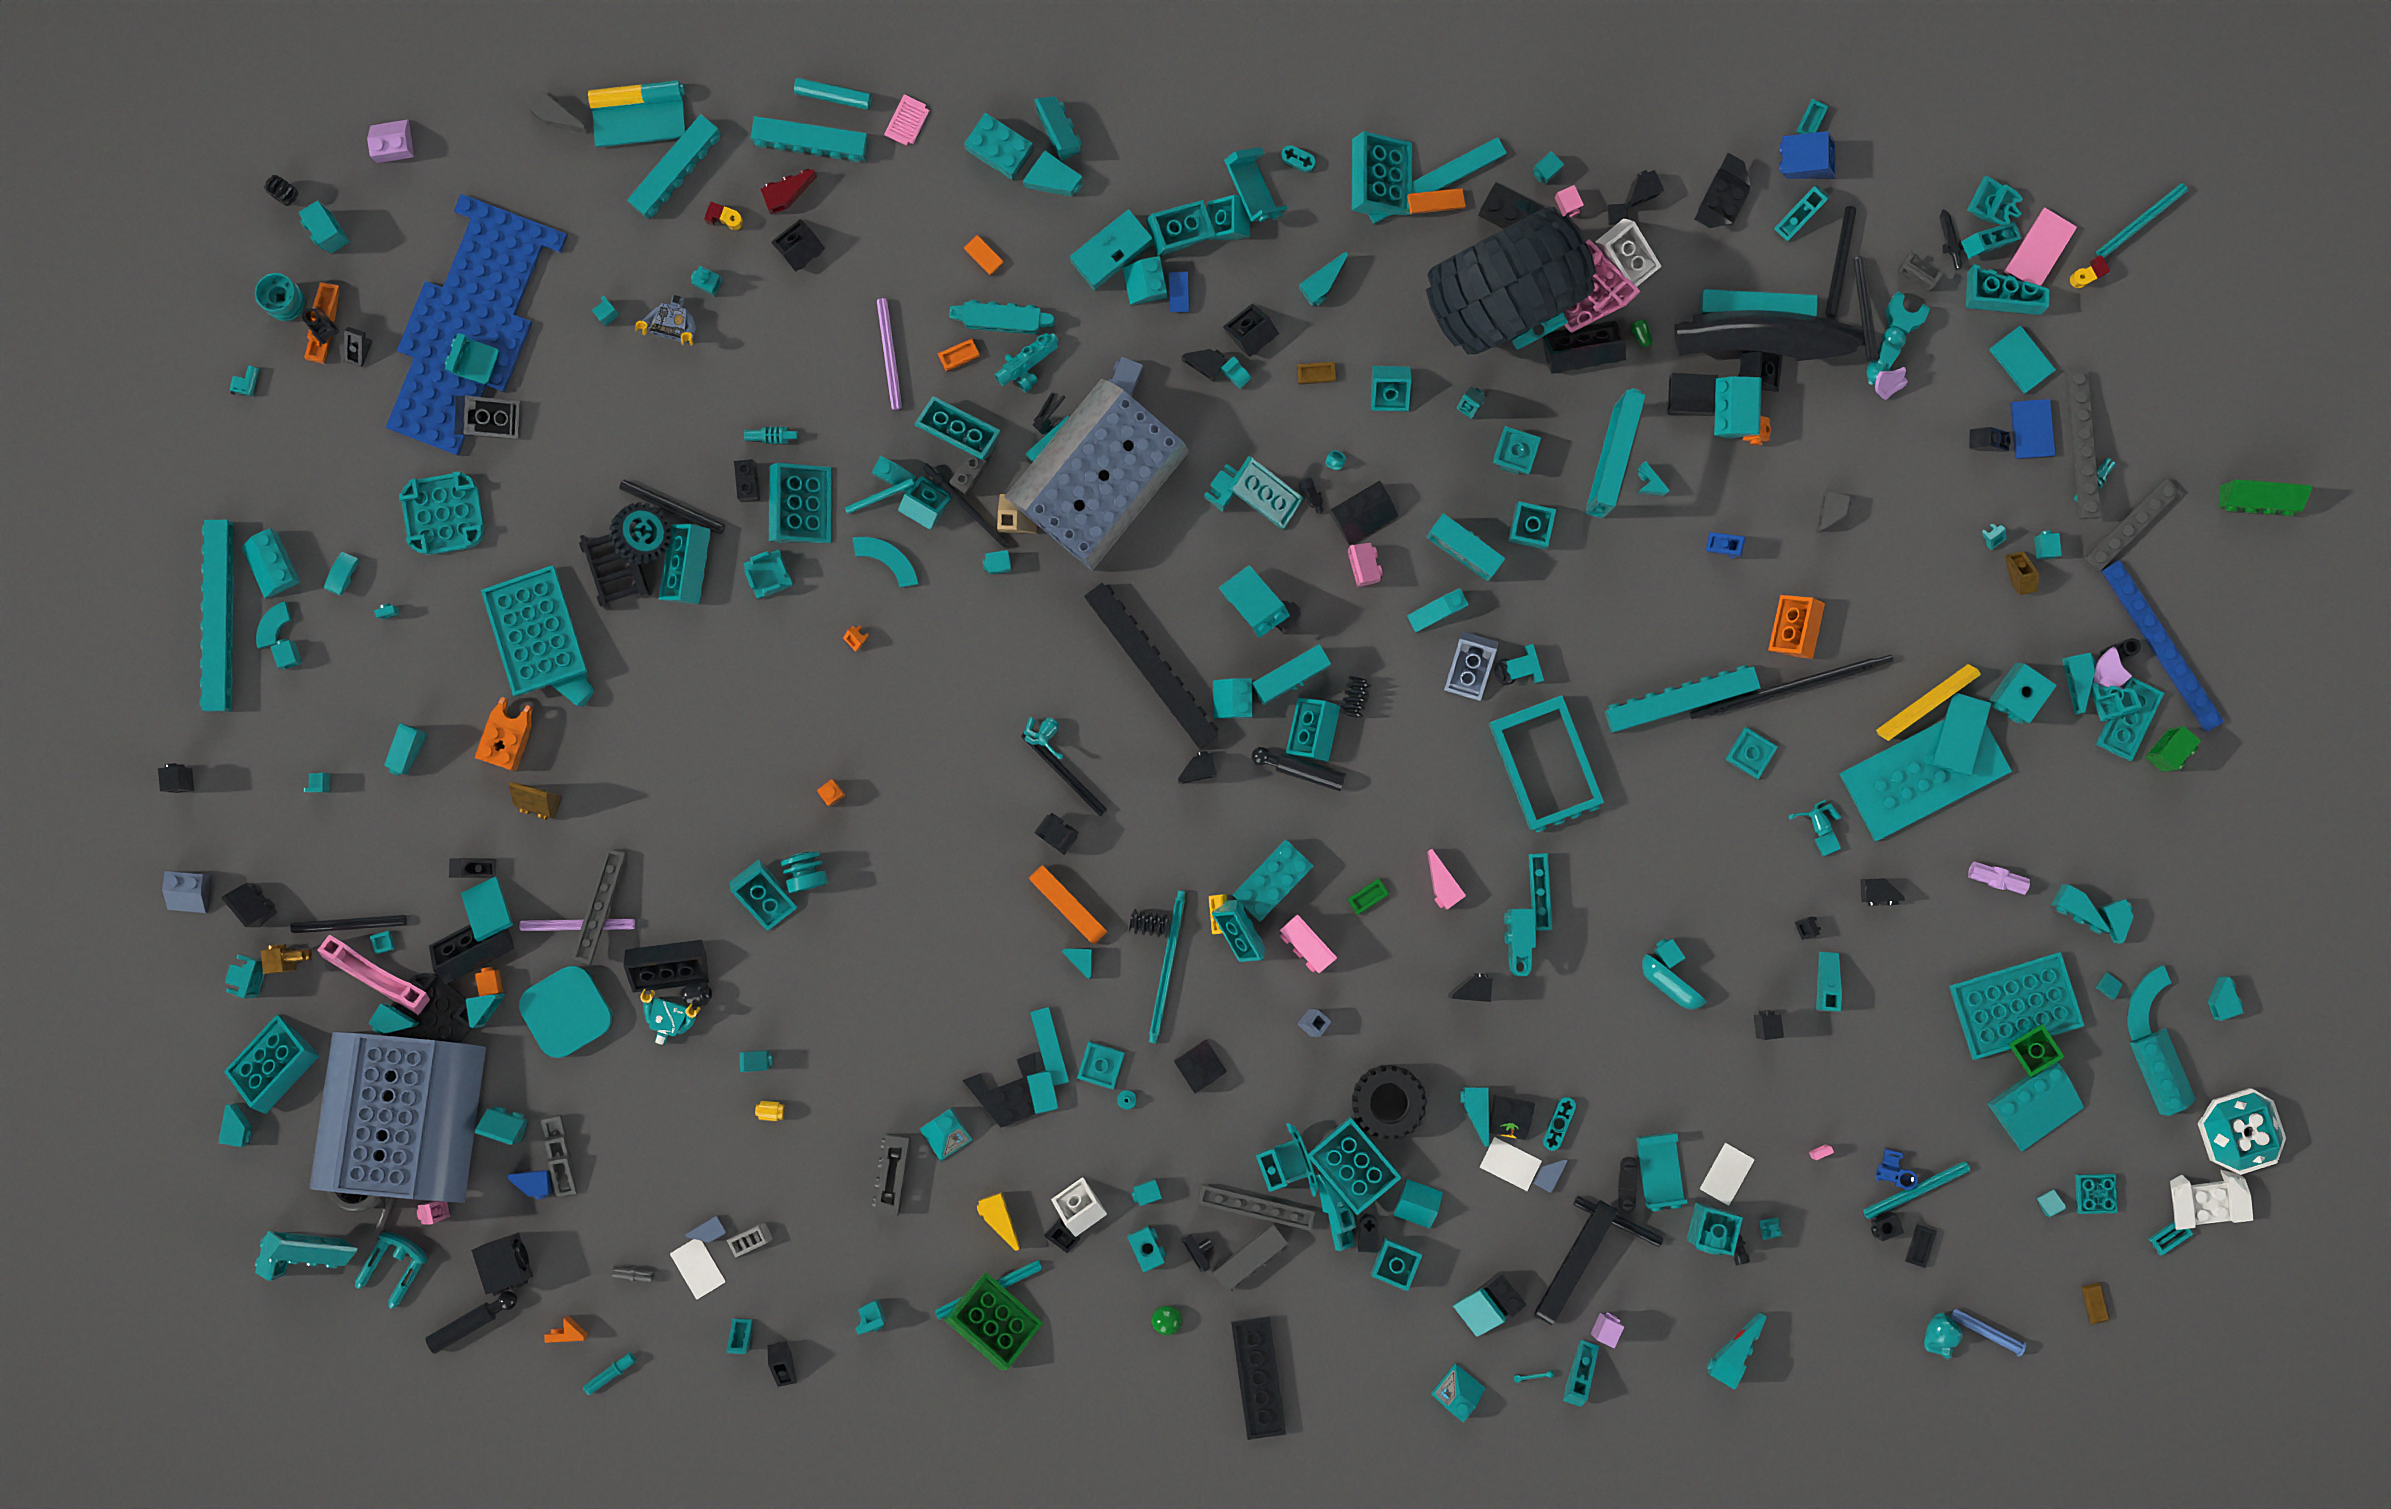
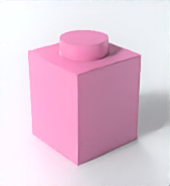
M1575 185L1557 192L1555 196L1563 216L1569 215L1570 218H1573L1581 213L1580 211L1584 204Z

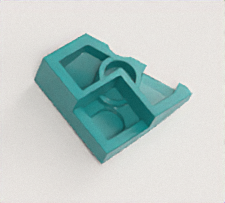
M587 673L551 685L576 706L581 707L586 705L595 692L592 684L588 682Z

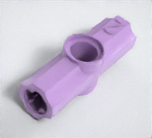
M1972 862L1968 871L1969 878L1987 883L1988 886L1997 889H2006L2025 895L2029 890L2030 879L2012 874L2009 870Z

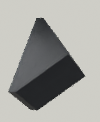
M1060 1219L1044 1235L1045 1238L1066 1253L1080 1240L1078 1236L1075 1237Z

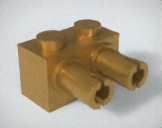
M286 944L267 946L268 950H261L263 974L296 971V962L309 961L313 958L311 949L294 950V948H287Z

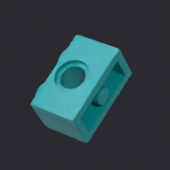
M1149 1225L1127 1235L1143 1273L1165 1263L1164 1257H1166V1253L1163 1247H1159L1156 1242L1158 1236L1154 1228L1150 1229ZM1145 1243L1152 1244L1153 1250L1150 1253L1143 1251L1142 1246Z

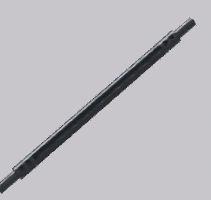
M1892 654L1877 659H1866L1707 705L1706 708L1690 712V717L1695 719L1706 715L1713 716L1876 669V666L1893 662L1894 659Z

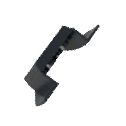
M1727 153L1698 208L1699 211L1694 220L1708 228L1723 225L1732 226L1751 187L1744 161Z

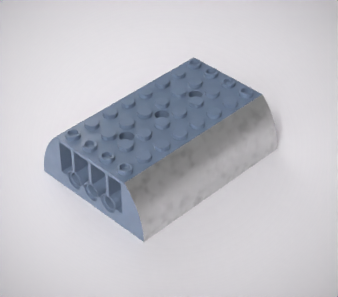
M1101 379L1004 498L1093 571L1187 456L1189 450L1180 438L1128 393L1115 384ZM1126 440H1130L1133 443V448L1130 451H1126L1123 448V443ZM1101 470L1108 472L1109 476L1106 481L1099 479L1098 475ZM1077 500H1082L1084 503V508L1081 511H1077L1074 508V503Z

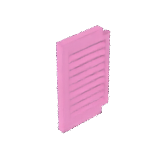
M904 94L884 135L906 146L908 143L914 144L929 113V110L926 109V104Z

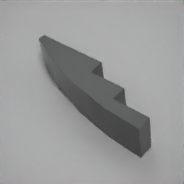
M562 1115L543 1117L541 1123L545 1134L544 1143L549 1158L548 1166L556 1196L576 1194L573 1165Z

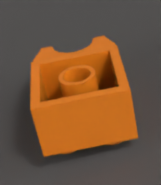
M501 697L497 706L490 713L474 758L517 771L530 736L533 707L526 705L517 718L511 719L507 712L508 698ZM500 744L505 745V748L500 749Z

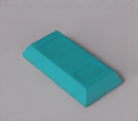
M1811 99L1796 133H1816L1829 106Z

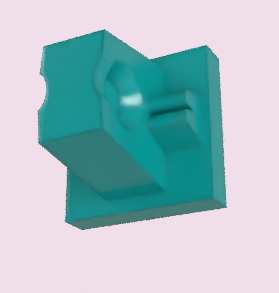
M1778 1217L1758 1220L1762 1240L1782 1237Z

